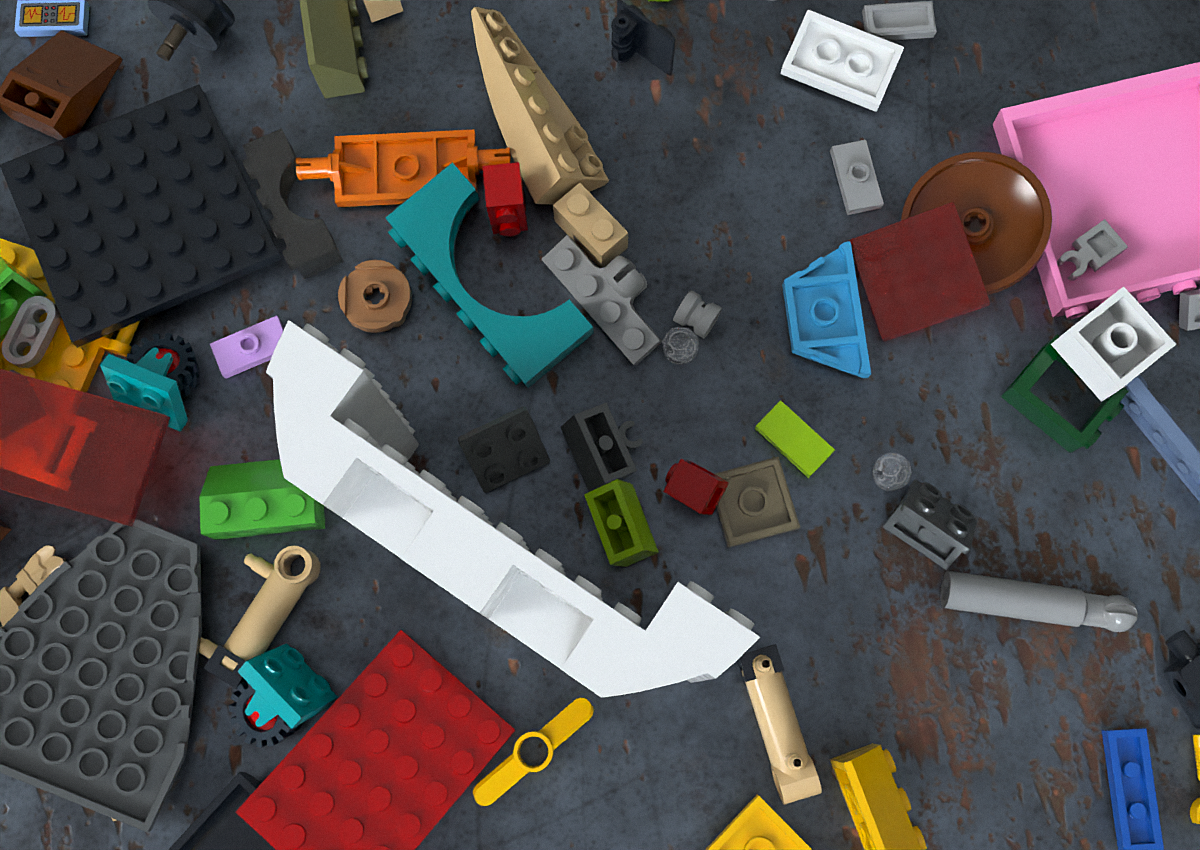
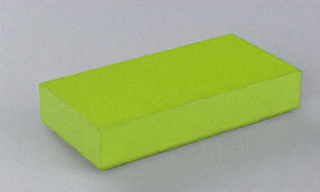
M781 400L754 428L807 478L835 451L833 447Z

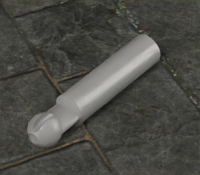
M946 571L941 584L940 601L942 608L1072 627L1086 625L1105 628L1112 632H1125L1131 629L1138 618L1135 604L1129 598L1122 595L1104 596L1084 593L1082 589L955 571Z

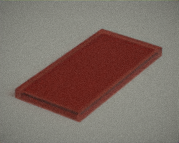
M0 369V489L133 527L170 417Z

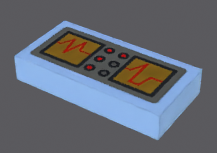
M17 0L15 32L20 37L55 36L61 30L73 36H87L90 5L86 0Z

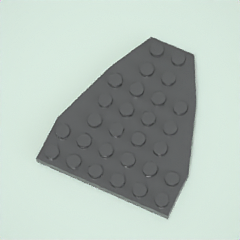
M125 514L111 525L108 532L102 536H97L86 545L87 548L69 562L65 561L55 569L18 607L19 611L3 627H0V773L148 833L152 830L187 755L202 634L200 545Z

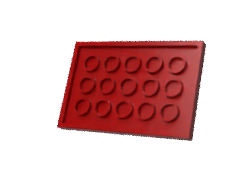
M400 630L239 807L236 813L276 850H416L513 735L515 729L406 633Z

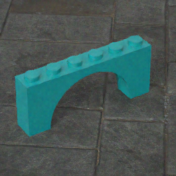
M452 162L386 217V220L393 227L388 231V234L401 249L406 245L409 246L415 254L410 260L424 276L430 272L438 282L433 287L446 303L451 299L457 303L461 310L456 314L467 328L471 330L476 326L484 335L479 342L492 357H495L498 353L507 363L502 369L515 385L522 381L529 388L594 334L593 326L570 299L557 308L542 314L511 316L486 308L466 292L460 282L455 266V242L463 219L480 198L476 189Z

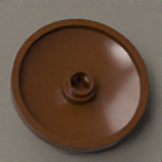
M969 152L955 155L929 169L911 189L904 204L901 217L903 245L916 271L937 288L964 296H982L997 293L1021 281L1034 269L1042 258L1051 233V205L1040 180L1029 168L1015 159L992 152Z

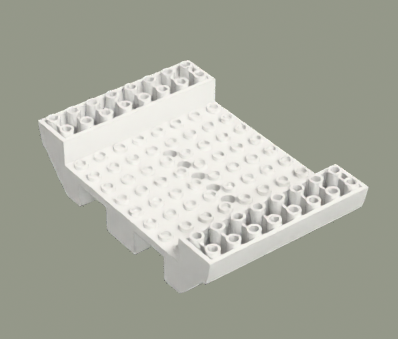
M288 320L266 370V373L273 379L276 434L284 478L559 667L595 694L603 698L641 692L685 680L694 683L716 679L760 638V636L751 631L755 624L750 619L732 608L728 612H722L710 604L714 596L692 581L686 587L677 582L646 631L639 627L642 618L631 609L619 602L614 609L602 601V591L580 575L573 582L565 576L564 568L561 567L563 564L550 554L539 548L535 555L528 551L529 548L526 546L527 543L522 540L523 537L502 522L494 528L493 523L488 520L489 517L484 514L485 511L462 495L457 501L451 495L452 492L445 488L446 485L425 470H422L420 474L415 471V467L407 462L419 446V443L413 436L415 430L402 417L403 414L396 409L397 405L389 399L390 396L381 389L383 386L373 379L375 375L365 368L366 363L345 348L339 353L335 347L328 343L329 338L307 323L301 329Z

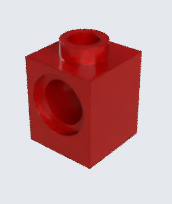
M680 459L679 463H675L668 471L665 478L667 485L663 492L700 514L712 515L729 482L693 461Z

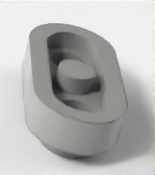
M34 296L24 301L2 343V354L7 361L20 368H30L42 360L61 321V315L55 303L43 296ZM47 313L45 321L39 323L40 316ZM27 346H31L29 353L23 356V350Z

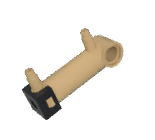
M288 546L277 554L274 565L252 553L245 557L244 563L267 580L225 645H216L210 640L201 637L199 653L209 659L204 669L235 689L246 681L237 671L247 660L266 652L307 586L318 578L320 562L313 552L299 546ZM298 557H303L305 560L304 571L297 576H293L290 571L292 562Z
M774 644L744 653L737 660L742 680L746 683L771 763L773 779L783 805L821 794L820 780L814 763L808 754L782 673L784 667L777 645Z

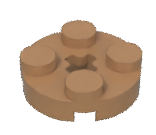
M369 260L355 266L356 270L351 272L348 277L345 276L338 290L340 308L350 323L356 328L371 333L385 332L393 327L401 326L405 322L406 315L410 311L412 304V290L404 274L391 263L382 260ZM378 288L380 293L385 295L384 299L380 300L378 304H372L370 300H366V297L373 294V289Z

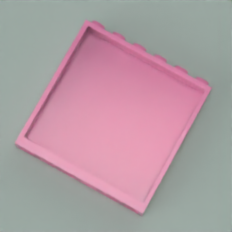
M1200 62L1011 106L999 111L993 122V128L1002 155L1013 158L1029 168L1042 183L1050 201L1052 212L1050 238L1047 248L1036 266L1053 318L1066 315V318L1070 320L1087 315L1090 309L1097 308L1123 286L1137 299L1138 303L1157 299L1161 296L1160 293L1173 291L1174 295H1178L1180 292L1197 288L1196 285L1200 284ZM1105 219L1128 248L1096 272L1088 264L1086 271L1078 279L1070 281L1068 277L1076 270L1075 264L1067 261L1058 267L1057 260L1065 252L1076 250L1072 243Z

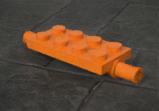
M475 129L334 136L335 149L333 153H329L328 157H297L296 164L300 166H296V173L299 181L330 178V181L334 182L335 203L337 207L403 204L452 162L478 193L477 175H480V171H483V166L510 163L511 154L510 147L479 150L478 146H476Z

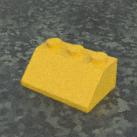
M872 743L830 759L864 850L927 849L924 837L918 826L912 827L907 814L911 810V804L902 787L897 788L892 775V773L896 772V766L887 749L882 750L881 745Z

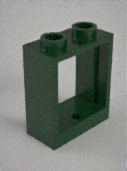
M1057 334L1044 344L1000 397L1071 453L1082 446L1088 449L1096 442L1102 434L1098 428L1105 420L1110 422L1120 413L1124 407L1120 401L1129 391L1123 387L1106 398L1080 430L1076 429L1029 391L1055 359L1081 379L1051 345L1060 337Z

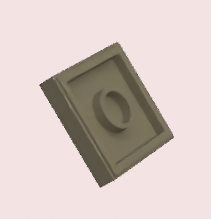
M779 457L715 474L729 482L716 506V512L727 548L800 528Z

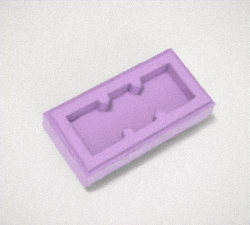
M278 316L210 343L224 378L227 379L271 360L284 331Z

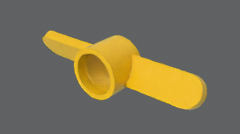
M578 698L539 731L523 734L516 741L513 754L474 787L473 796L475 801L481 806L491 805L528 772H538L546 768L553 758L554 750L592 717L594 712L592 704L585 698ZM529 737L541 738L548 747V756L540 765H528L521 758L520 747L523 741Z

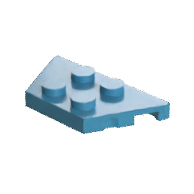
M851 241L842 243L835 251L825 257L818 258L803 271H798L783 281L782 287L791 350L793 354L861 378H869L871 368Z

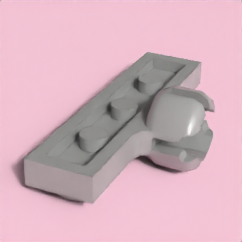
M568 235L541 259L633 365L637 366L663 342L633 306L634 299L647 288V281L642 273L639 274L636 266L630 260L623 256H616L606 267L599 269Z

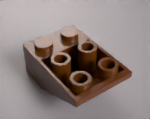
M61 30L10 70L0 86V108L11 119L57 140H62L81 131L123 59L121 56Z

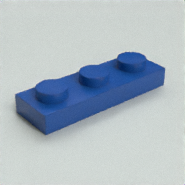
M1147 729L1102 730L1118 850H1164Z

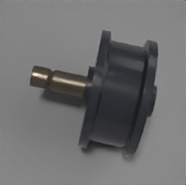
M148 0V7L151 12L171 30L163 41L164 44H161L156 52L165 61L171 59L174 50L178 48L183 39L202 49L216 51L220 45L218 37L224 27H231L235 22L233 12L222 0Z

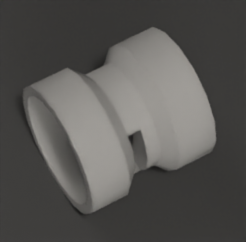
M690 290L676 311L673 321L681 326H693L694 333L705 339L723 308L715 303L706 305L702 301L701 295Z

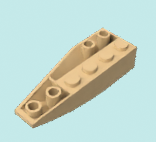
M474 7L471 10L476 47L494 115L507 147H510V154L514 162H519L521 176L535 204L554 205L579 182L589 192L606 185L609 179L603 170L601 160L596 156L588 141L586 131L581 127L508 24L505 17L497 10Z

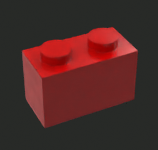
M519 162L483 166L486 208L493 234L499 233L502 236H515L521 231L528 230L525 195Z

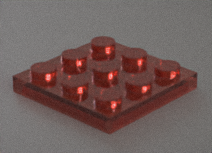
M954 202L848 240L851 241L852 253L883 342L990 305Z

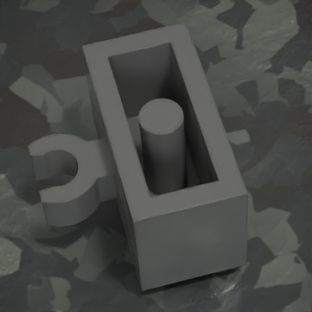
M607 403L573 415L560 427L589 492L616 479L624 480L635 473L637 469L629 451L635 450L643 443L642 438L636 441H630L626 438L625 432L635 426L634 421H626L617 427Z

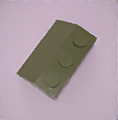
M299 0L308 64L324 98L365 92L363 78H369L365 57H360L359 47H364V41L360 25L355 26L354 17L359 16L357 0Z

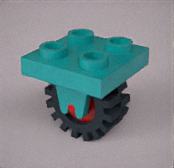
M159 333L152 334L153 341L149 342L147 337L140 339L142 347L134 344L131 347L133 354L128 353L127 361L108 354L100 366L115 406L126 414L133 415L136 413L146 417L158 427L167 428L168 426L181 432L188 419L180 393L182 392L185 396H188L191 393L189 386L195 388L198 384L196 378H199L196 356L190 343L185 344L184 338L180 336L174 341L173 335L170 333H166L165 339H161Z
M286 643L247 660L237 671L246 681L236 687L238 691L233 692L230 698L236 701L229 705V712H236V716L230 718L231 725L236 723L240 725V728L235 731L239 737L245 733L247 734L246 743L252 744L256 741V747L262 748L266 745L271 747L295 734L294 732L301 728L303 722L329 708L338 696L330 689L327 680L317 675L304 662L301 653Z

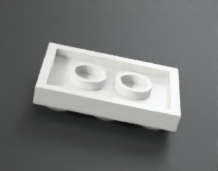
M807 10L780 74L877 112L904 47Z

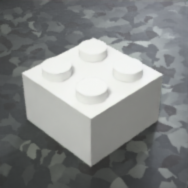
M1123 286L1062 334L1051 345L1102 402L1122 389L1173 348L1176 343Z

